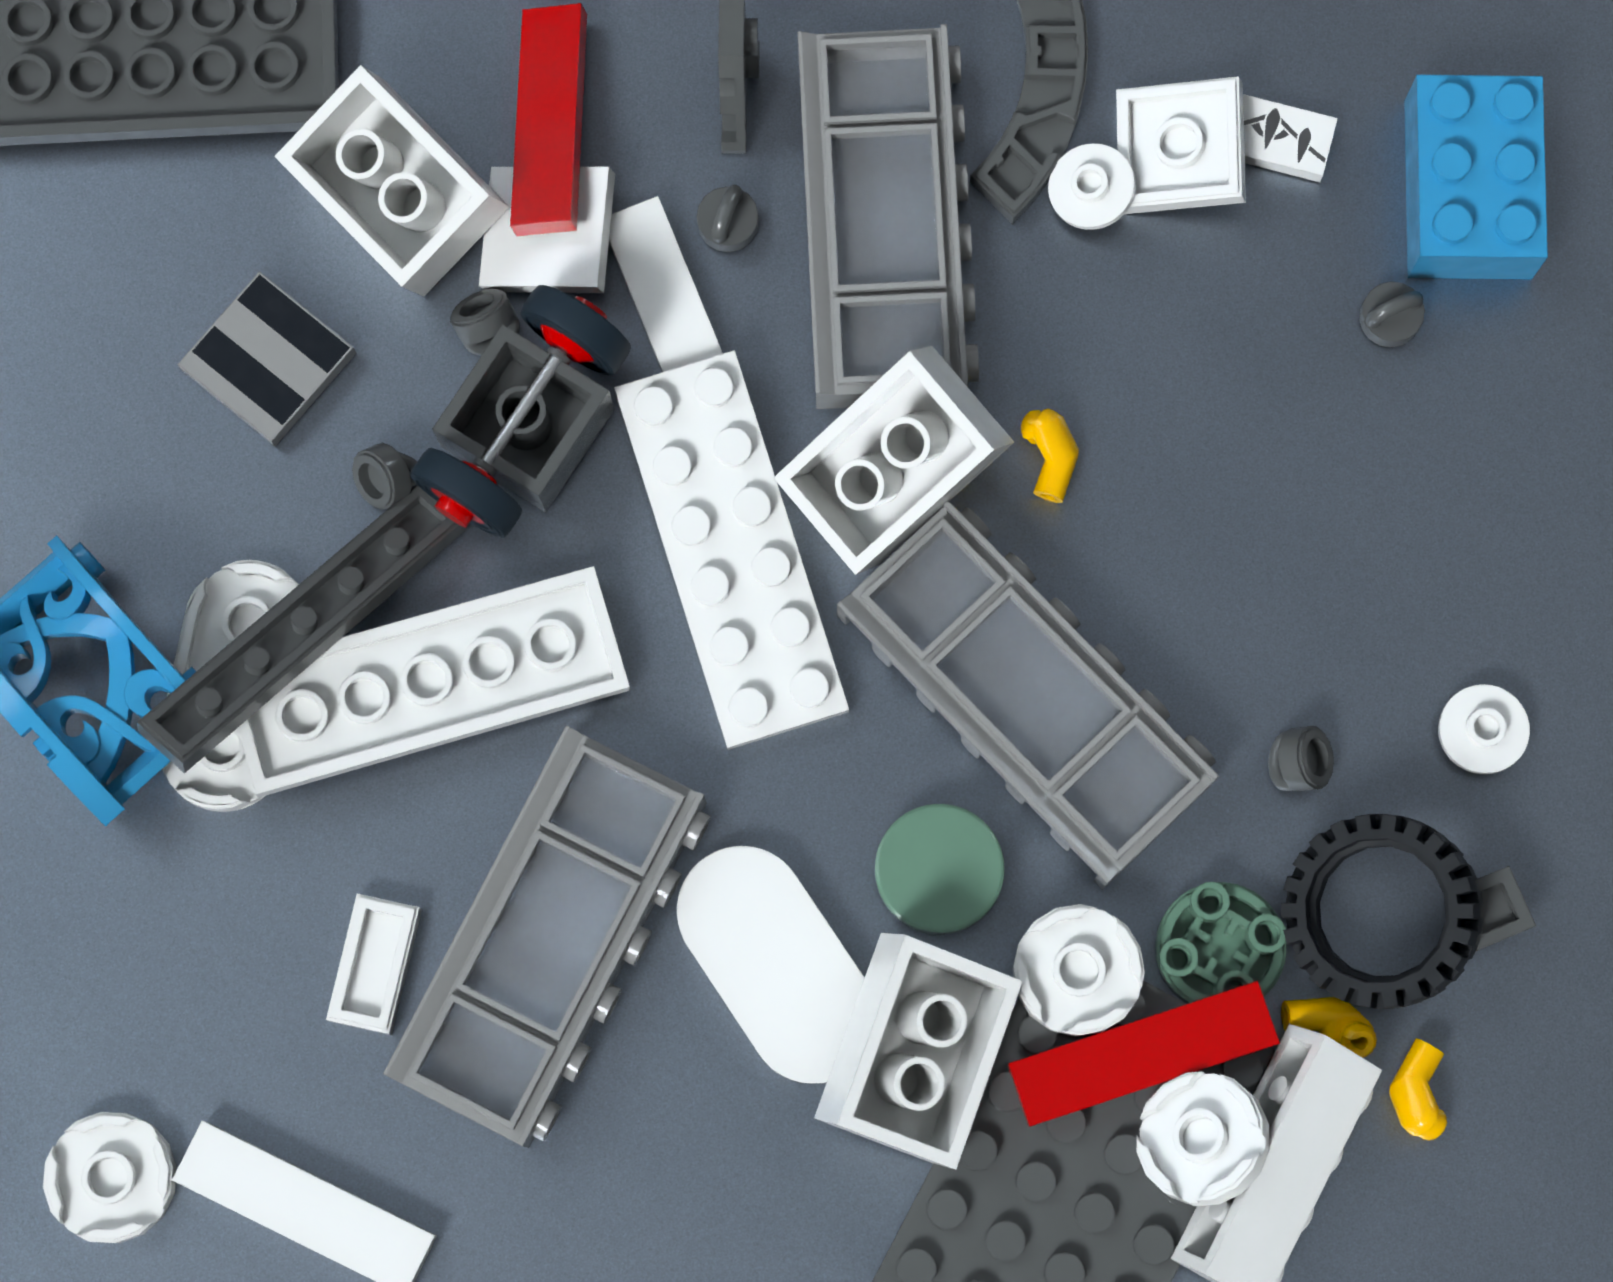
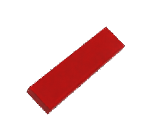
M582 3L522 9L510 227L516 236L577 231L587 13Z
M1255 981L1008 1063L1007 1065L1028 1127H1032L1170 1081L1184 1073L1197 1072L1278 1045L1280 1042L1259 982Z

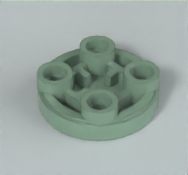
M948 804L921 806L898 818L883 836L875 860L876 885L885 906L906 926L932 936L960 932L979 922L995 904L1004 880L1002 849L990 827L972 812Z
M1205 882L1182 894L1163 915L1155 938L1157 966L1168 988L1187 1004L1255 981L1259 982L1264 997L1275 986L1285 964L1286 938L1283 930L1286 927L1270 904L1254 891L1233 883Z

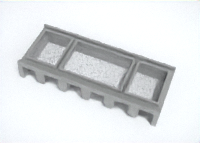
M941 24L940 28L827 34L799 31L798 55L816 409L849 408L909 351L928 346L934 347L967 387L968 382H979L977 344L966 345L964 322L975 321L974 284H962L961 261H972L970 223L959 224L957 202L968 201L967 164H955L954 142L965 141L963 104L952 105L950 83H961L960 46H948L947 24Z
M947 501L929 521L853 592L837 604V617L845 625L851 621L872 642V650L886 666L894 665L917 689L916 696L932 713L938 710L962 735L960 741L965 748L977 759L982 756L1006 781L1005 788L1020 804L1023 805L1027 802L1052 828L1050 834L1055 841L1066 851L1071 848L1097 874L1094 882L1103 890L1215 782L1219 775L1211 766L1216 761L1208 749L1195 737L1188 735L1185 739H1182L1167 724L1166 720L1170 717V713L1158 698L1147 689L1137 693L1120 676L1125 671V668L1106 646L1098 643L1093 648L1076 631L1081 624L1074 613L1062 601L1054 597L1048 602L1031 585L1036 578L1019 557L1011 552L1003 557L987 540L992 535L991 531L978 515L967 507L959 512Z
M566 725L383 1074L523 1147L529 1148L534 1137L545 1141L562 1106L553 1102L565 1078L572 1082L577 1080L591 1053L592 1047L583 1043L595 1020L603 1024L606 1023L621 995L622 989L613 985L625 962L633 966L636 965L650 939L652 931L643 927L655 904L663 908L666 907L679 883L682 873L673 868L684 847L694 851L708 827L711 816L703 812L707 804L705 795L604 746Z

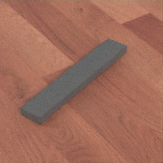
M418 485L414 486L409 495L387 509L137 722L139 733L185 774L464 533L465 527L458 525L440 513L434 507L437 501Z

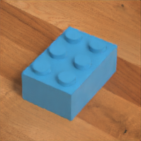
M1416 75L1404 100L1408 278L1532 280L1548 258L1543 76Z

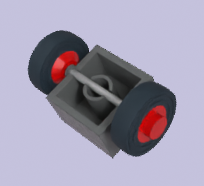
M538 285L524 303L520 315L528 326L544 339L550 347L545 351L505 325H502L432 428L441 448L457 458L441 450L428 448L421 455L410 475L423 491L437 501L434 507L444 516L462 527L467 528L470 523L500 538H505L520 518L522 508L497 483L546 513L615 410L610 391L569 366L571 361L577 362L595 372L612 376L619 370L631 350L629 341L614 325L606 320L607 315L600 308L580 296H575L574 298L565 292L547 285Z

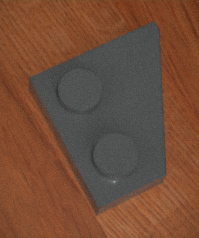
M719 0L718 68L720 115H722L721 151L722 154H746L748 78H759L760 73L758 18H746L745 0Z

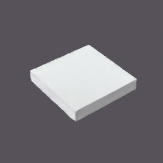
M1239 76L1116 90L1117 149L1130 163L1136 180L1134 199L1125 214L1246 203L1243 83Z
M491 167L489 186L509 208L484 234L479 287L483 290L492 288L504 292L532 293L538 285H547L565 293H604L615 173L610 167H580L577 231L516 236L510 227L513 167Z

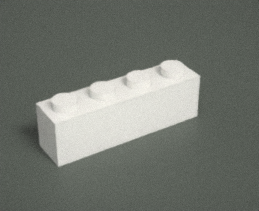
M1289 1024L1253 1094L1260 1102L1269 1123V1152L1260 1175L1242 1194L1224 1203L1197 1206L1171 1259L1211 1282H1281L1284 1266L1301 1232L1309 1225L1313 1217L1314 1206L1331 1172L1339 1165L1343 1156V1148L1360 1114L1368 1107L1372 1098L1373 1088L1382 1070L1324 1034Z

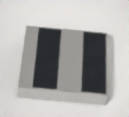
M259 271L177 365L186 375L273 446H276L355 356L356 351L354 347Z

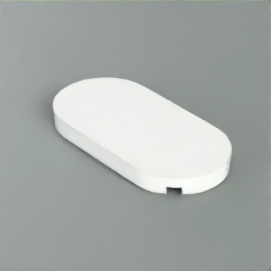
M241 560L221 567L222 570L214 573L209 579L206 577L190 596L185 610L174 666L182 675L190 667L198 671L299 584L283 569L263 561ZM237 729L185 774L172 762H169L162 769L169 783L185 800L206 810L217 812L236 811L251 806L265 797L258 798L255 794Z
M733 846L715 851L699 861L689 872L682 884L677 902V920L681 935L763 1061L777 1074L800 1083H827L865 977L795 873L783 860L768 851L750 846Z

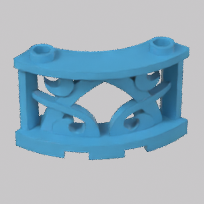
M56 535L47 543L53 553L0 598V713L21 737H24L33 729L39 736L33 744L49 761L47 766L104 826H107L125 810L122 804L171 762L130 726L133 712L140 718L144 717L152 710L150 703L154 693L164 691L171 694L197 671L190 667L182 675L97 579L105 571L97 559L81 542L70 550ZM72 585L73 588L69 597L58 602V597ZM91 596L110 618L84 613L89 606ZM44 610L48 617L38 619L37 615ZM87 637L106 641L109 659V687L105 708L91 699L74 695L57 697L43 703L38 708L33 701L43 691L51 670L52 660L47 642L48 639ZM132 642L156 669L142 670L135 673ZM31 644L34 654L33 666L28 672L16 675L14 673L15 665L22 659L31 660L29 652L23 648ZM82 713L101 721L99 731H97L89 723L82 720L84 724L83 732L79 736L70 737L66 732V722L71 715ZM126 740L145 751L109 784L106 783L119 761Z

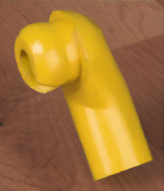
M1049 408L1042 411H1029L1021 422V433L1023 438L1027 439L1031 444H1037L1045 459L1033 493L1044 500L1063 503L1079 457V448L1061 414Z
M1336 997L1284 1000L1282 1002L1281 1020L1285 1031L1289 1024L1311 1031H1318L1362 1058L1370 1055L1376 1047L1377 1037L1374 1027L1348 1002H1344Z
M1416 1038L1390 1084L1389 1096L1401 1126L1410 1135L1419 1136L1423 1140H1434L1445 1131L1447 1117L1445 1112L1439 1109L1429 1082L1439 1066L1444 1053L1431 1044Z

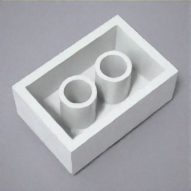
M362 65L349 76L275 155V158L401 287L425 296L509 208L495 191L384 79Z
M928 346L911 350L773 478L852 572L857 575L882 563L934 516L947 501L954 498L1006 451L1014 441L934 347Z
M881 933L814 1119L930 1163L956 1170L1023 981L908 935Z

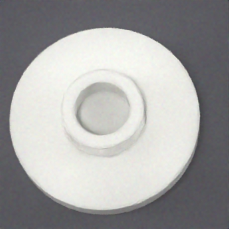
M1094 143L1075 147L1064 154L1058 160L1048 183L1049 198L1059 217L1069 225L1085 230L1104 228L1118 221L1131 206L1136 190L1134 172L1124 155L1110 146Z
M1480 684L1459 691L1446 703L1439 718L1438 734L1444 752L1454 764L1471 773L1494 774L1509 768L1522 756L1529 741L1530 725L1526 711L1516 697L1500 687Z

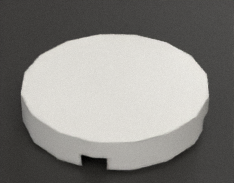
M1083 904L1055 908L1035 920L1018 943L1012 968L1014 978L1023 981L1018 997L1029 1015L1050 1031L1074 1037L1101 1033L1123 1020L1139 998L1145 974L1141 947L1128 926L1106 911Z
M1203 1071L1187 1072L1164 1083L1146 1102L1140 1117L1143 1122L1140 1127V1138L1137 1136L1136 1152L1146 1176L1169 1197L1192 1206L1219 1205L1242 1194L1260 1175L1269 1152V1123L1260 1102L1234 1078L1222 1074H1205Z
M99 1112L75 1121L64 1131L65 1134L59 1138L56 1146L52 1147L45 1161L43 1189L50 1212L69 1231L89 1242L122 1243L144 1235L164 1217L175 1195L176 1182L172 1181V1178L177 1171V1166L170 1144L154 1125L127 1113Z

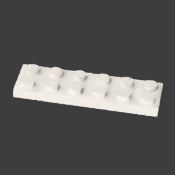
M735 350L614 387L727 749L737 748L848 713V703L776 480L773 478L775 476Z
M594 566L342 637L241 724L237 730L255 794L259 798L627 692L630 690V686Z

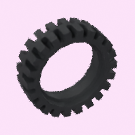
M1391 814L1355 816V818L1341 820L1331 825V829L1325 833H1318L1308 842L1310 847L1305 852H1300L1292 864L1296 868L1292 876H1287L1283 890L1287 891L1286 903H1281V917L1286 919L1287 929L1283 930L1286 942L1292 945L1295 951L1293 958L1301 969L1308 972L1310 975L1309 979L1319 988L1331 993L1333 997L1357 1006L1374 1009H1394L1420 1003L1441 993L1446 989L1447 985L1456 981L1465 971L1464 966L1467 961L1473 958L1478 945H1475L1478 934L1482 933L1483 927L1480 907L1483 906L1482 893L1477 888L1475 881L1477 877L1472 866L1466 862L1463 857L1464 854L1459 848L1434 828L1411 818ZM1394 847L1414 854L1433 871L1444 894L1445 924L1437 946L1421 964L1398 975L1373 976L1351 968L1332 950L1321 926L1320 901L1328 878L1346 858L1367 848Z

